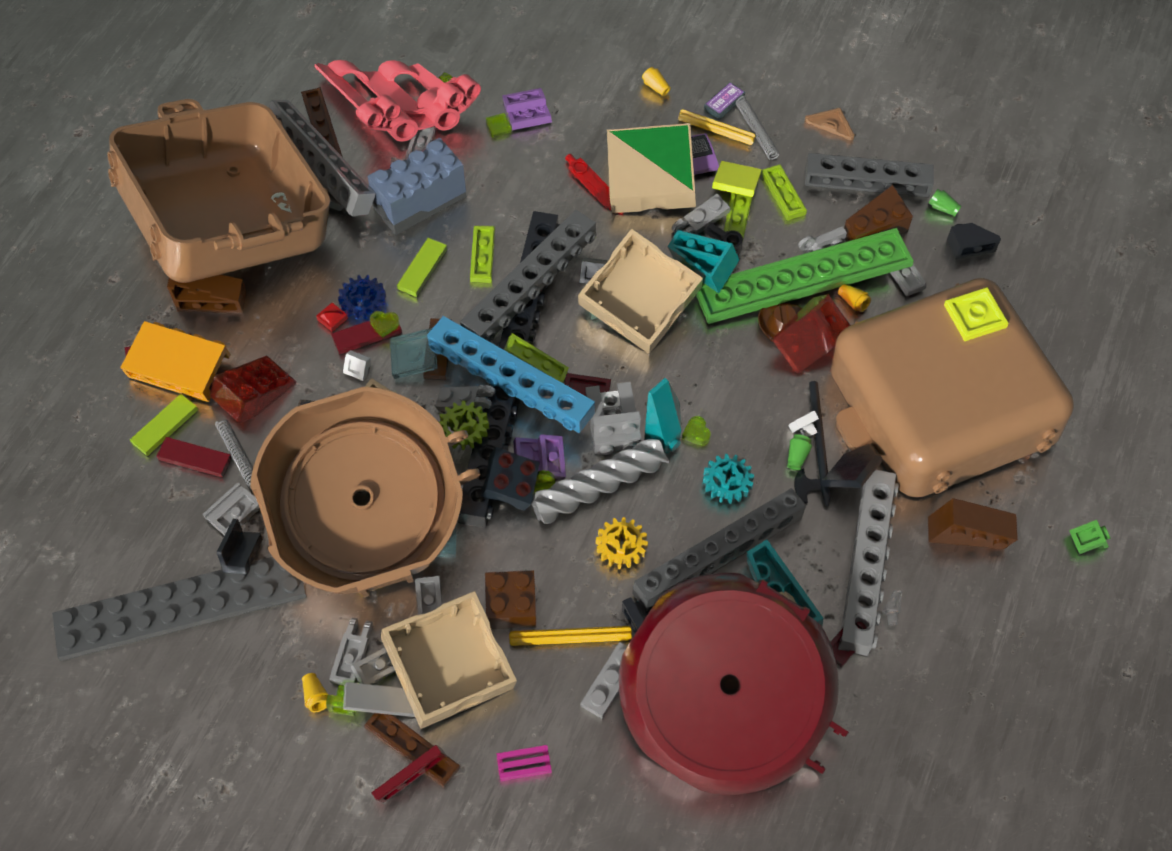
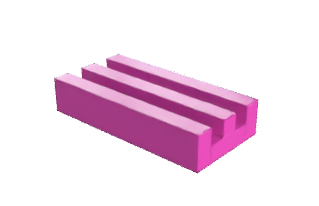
M547 745L496 753L500 782L552 773ZM539 754H543V755H544V756H539V757H533V758H527V759H521V760L503 762V760H509V759H515V758H521V757H527V756H533V755H539ZM545 762V766L504 773V769Z

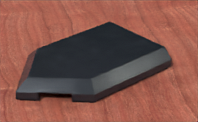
M866 444L843 454L820 484L823 487L862 488L883 459L873 444Z

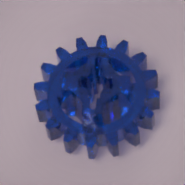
M358 275L357 280L349 278V284L343 282V289L338 291V301L341 310L346 311L348 317L354 314L355 319L358 320L360 316H363L366 320L368 314L375 317V311L381 312V305H386V292L383 284L378 283L377 278L370 280L369 275H366L365 279H361V276Z

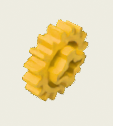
M625 517L622 518L621 522L613 518V524L610 525L608 522H605L604 529L599 528V537H596V544L598 545L596 551L597 553H602V561L609 559L610 567L617 563L618 569H621L622 564H626L628 568H631L632 561L639 564L640 557H645V549L648 547V541H645L647 533H641L642 525L634 526L635 520L632 519L627 523ZM621 537H623L624 542L622 549H620L619 544Z

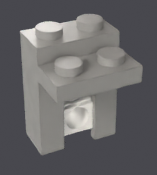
M631 382L617 383L618 391L600 393L599 386L585 387V396L595 401V414L589 420L595 455H610L613 452L632 449L637 443L641 442V418L639 411H636ZM611 402V403H614L615 405L609 406V405H606V403Z

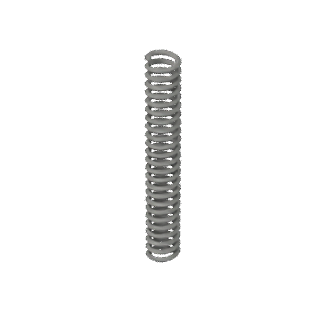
M745 96L738 98L736 105L752 132L755 133L756 139L768 159H776L780 153L774 143H772L771 138L768 136L756 113H754L753 108H751Z
M222 420L219 423L216 421L215 426L220 432L251 494L254 495L250 486L251 482H249L251 481L250 477L252 476L253 466L249 462L247 454L242 445H240L241 443L236 434H234L235 432L232 426H230L229 421Z

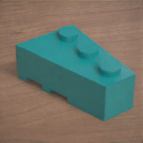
M679 230L667 246L674 260L679 261L703 278L702 282L717 293L721 291L739 262L732 243Z

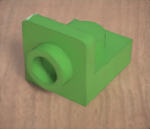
M1097 520L1069 530L1079 554L1103 546L1104 549L1109 547L1106 541L1111 539L1105 525L1100 527Z

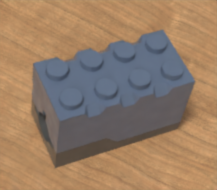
M441 138L428 143L426 149L422 151L415 150L411 152L408 158L403 161L396 160L391 163L390 168L387 170L379 169L367 176L369 186L376 193L373 208L395 235L467 197L464 166Z

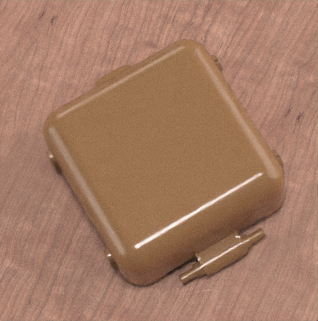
M178 100L159 105V119L122 126L110 134V151L107 153L110 164L108 175L111 187L117 188L150 246L153 261L157 260L164 273L172 280L188 283L312 252L323 244L327 232L330 205L328 191L326 188H323L283 128L281 120H278L267 106L255 102H246L203 110L200 103L196 100ZM282 192L285 194L287 201L283 199L284 196H280L279 198H274L275 203L271 197L276 193ZM280 203L287 204L284 208L288 209L290 206L291 212L281 209L278 205Z
M977 278L960 285L957 283L952 288L864 321H856L855 324L846 327L836 340L831 374L850 406L837 414L836 427L851 450L866 444H873L881 455L882 463L887 472L896 474L895 483H899L898 489L908 496L923 497L934 492L939 494L949 486L1032 453L1047 451L1059 441L1073 412L1074 401L1070 391L1001 288L989 279ZM988 287L1007 319L1008 327L964 341L944 303L946 300Z

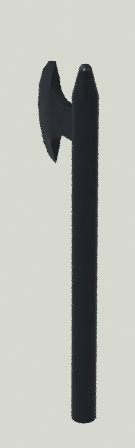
M817 381L809 382L812 412L815 411L819 418L813 424L817 430L815 442L820 479L807 478L803 468L796 474L794 487L797 495L804 503H808L807 496L810 492L821 491L825 506H829L831 498L830 487H823L820 484L828 474L819 387Z

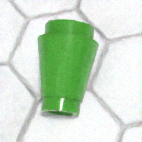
M937 189L929 201L932 208L954 217L961 208V205L944 190Z
M795 434L793 439H790L788 468L797 471L801 470L812 448V440L809 437Z

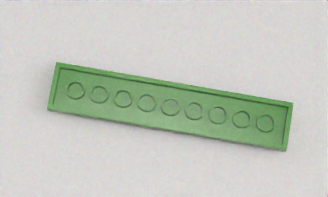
M897 228L731 274L719 293L702 282V287L696 294V297L707 323L711 324L838 288L845 284H852L912 267L914 261Z

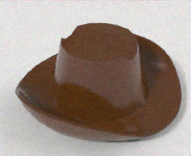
M781 303L762 308L758 315V322L762 332L772 342L780 345H789L797 342L805 334L809 325V317L802 307Z

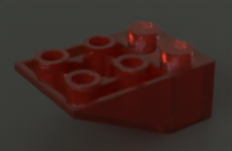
M829 294L812 298L771 340L796 374H799L833 349L839 334L850 324Z
M266 355L215 375L210 397L238 423H242L259 415L293 387L297 381Z

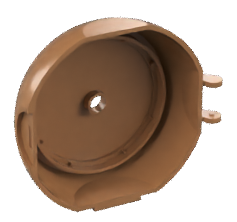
M373 387L357 388L295 407L275 425L264 440L254 463L250 486L263 516L269 540L268 550L270 554L285 570L296 578L318 589L332 593L351 594L359 592L363 597L369 596V591L404 580H407L408 583L414 582L412 576L426 569L439 556L453 534L462 504L463 491L461 485L481 475L479 469H468L458 476L449 448L468 437L467 431H457L445 437L440 423L419 404L395 392ZM359 491H368L370 493L369 503L365 506L356 505L353 501L354 495Z

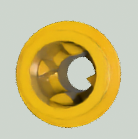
M650 67L644 72L642 76L644 84L662 96H665L671 90V87L658 68Z
M842 285L838 290V295L855 311L863 312L871 303V297L867 292L850 285Z
M315 673L304 675L302 682L305 706L311 712H320L329 706L330 696Z

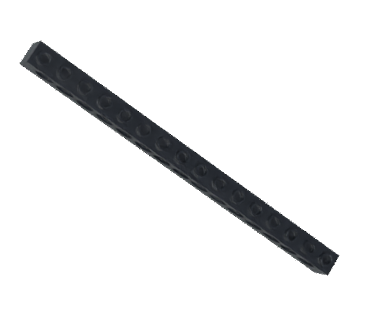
M533 211L520 263L560 225L558 224V215ZM545 285L540 290L539 295L535 299H531L526 304L528 307H525L521 313H517L511 319L509 325L503 328L499 348L504 350L507 340L512 333L529 344L535 342L536 329L534 327L535 324L540 322L541 311L538 310L539 306L544 305L545 293H543V290L548 288V285ZM490 384L489 386L495 388V394L486 397L491 400V406L482 410L483 413H487V421H489L487 437H482L481 444L474 442V448L472 449L467 470L479 469L481 475L463 484L462 504L458 523L486 528L487 520L492 519L494 506L491 505L493 499L481 496L485 481L479 479L486 477L488 460H485V458L489 457L496 447L508 451L509 445L506 442L507 438L512 437L513 424H511L512 418L517 417L518 405H516V401L519 399L509 396L500 387ZM498 417L503 418V419H501V420H495V418H498ZM491 437L498 438L496 440H490ZM476 498H483L480 502L474 501Z

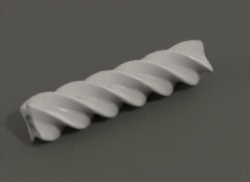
M644 440L637 443L632 449L620 451L611 459H605L596 463L591 469L581 470L570 479L558 481L549 489L537 491L533 494L531 504L538 521L542 520L544 524H550L557 519L559 513H573L577 510L580 502L593 503L598 499L601 492L613 493L618 490L621 482L634 483L639 479L642 472L654 473L659 469L662 462L669 463V460L663 451L660 440Z

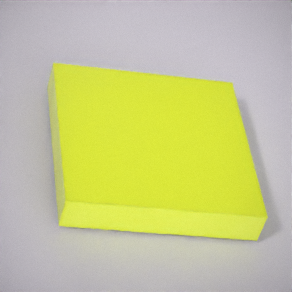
M721 161L712 188L753 197L762 169Z
M988 287L946 300L944 303L964 341L1008 327L1009 323Z

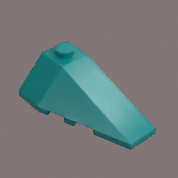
M664 378L648 392L644 439L660 440L666 455L670 451H675L681 443V411L679 399L669 381Z

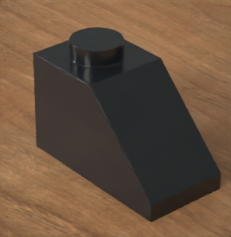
M974 223L952 226L947 241L955 259L996 252L1001 238L999 235Z

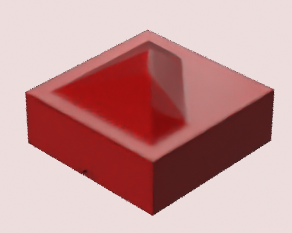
M330 303L316 315V318L333 332L348 319V315L334 303Z

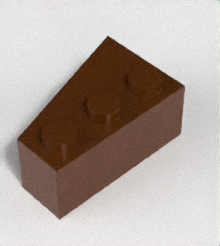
M893 185L846 220L844 226L847 232L846 242L897 228L899 234L909 231L913 215Z
M216 275L188 283L177 282L171 278L168 279L167 288L177 311L243 313L246 289L242 279L225 275Z
M952 498L928 516V541L931 543L1006 549L1018 540L1017 517L1014 513Z

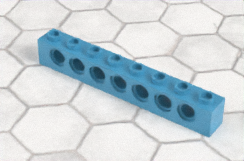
M445 316L427 334L429 347L434 353L446 356L453 364L465 367L472 375H479L490 385L500 387L509 396L517 397L528 407L540 410L547 418L559 421L568 430L580 433L595 414V401Z

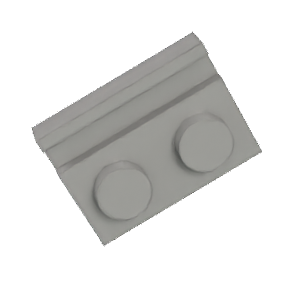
M237 482L206 510L203 516L225 536L233 519H239L242 526L260 510L256 497Z

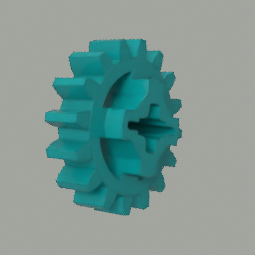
M725 454L724 459L716 456L715 462L711 460L708 462V467L704 468L703 475L705 476H703V483L706 484V492L712 491V499L719 496L720 503L727 499L728 503L731 504L733 498L740 502L742 495L748 496L749 490H752L754 474L751 473V466L745 467V459L739 462L737 461V455L730 459L729 455ZM731 474V478L728 479V482H727V483H725V482H726V479H727V478L729 477V475Z

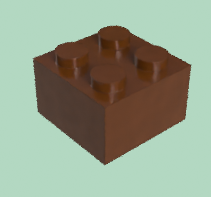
M534 570L485 572L486 616L490 622L491 629L536 628Z

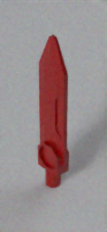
M568 154L565 160L569 163L571 173L605 208L611 210L609 186L581 157L576 159L572 154Z

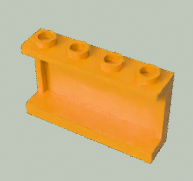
M144 321L120 368L129 378L209 402L213 395L209 387L223 358L229 359L231 354L226 345L221 341L214 340L212 342L198 334H193L192 336L178 328H173L172 330L158 322H153L152 324Z

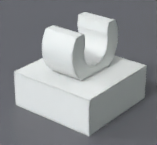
M350 350L346 353L343 373L363 381L367 378L371 358Z
M813 411L795 420L788 426L792 433L800 429L802 435L811 437L817 433L812 423L819 418L816 412Z

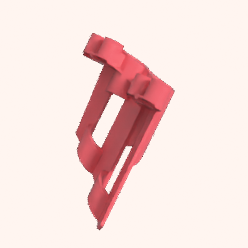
M335 60L327 66L320 63L314 66L358 109L356 110L357 117L370 129L387 131L395 140L401 142L412 139L418 130L433 126L442 131L454 128L460 120V114L474 102L481 92V86L467 74L456 78L453 77L450 81L444 83L419 63L407 66L401 61L391 60L382 63L378 71L371 72L361 71L353 63L346 60ZM353 73L378 97H373L370 101H367L343 76ZM410 74L427 91L423 92L416 102L394 81L397 75Z

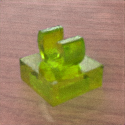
M339 685L337 696L328 695L326 706L329 713L355 716V711L343 710L344 686Z

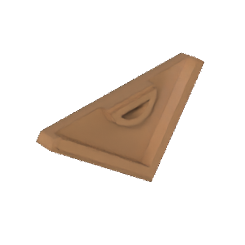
M841 108L805 116L807 124L848 140H854L855 135Z

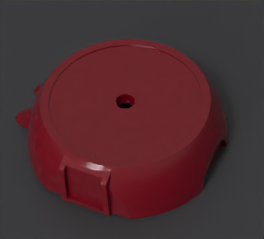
M740 573L702 575L679 583L664 592L658 598L624 651L619 669V695L622 711L628 728L640 749L657 764L694 788L707 793L721 795H741L768 789L793 776L804 764L823 774L826 770L825 767L820 765L821 762L818 760L813 761L810 757L830 726L834 729V733L837 735L841 734L843 737H846L849 733L832 721L838 703L839 679L835 655L823 627L808 615L810 612L809 608L797 605L768 586L767 581L762 579L757 583ZM732 674L738 678L740 686L736 693L727 694L721 690L720 681L725 675Z

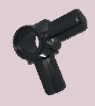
M713 223L706 226L704 230L706 235L728 243L735 242L737 245L734 248L737 255L741 253L743 237L738 231L728 230L725 232Z

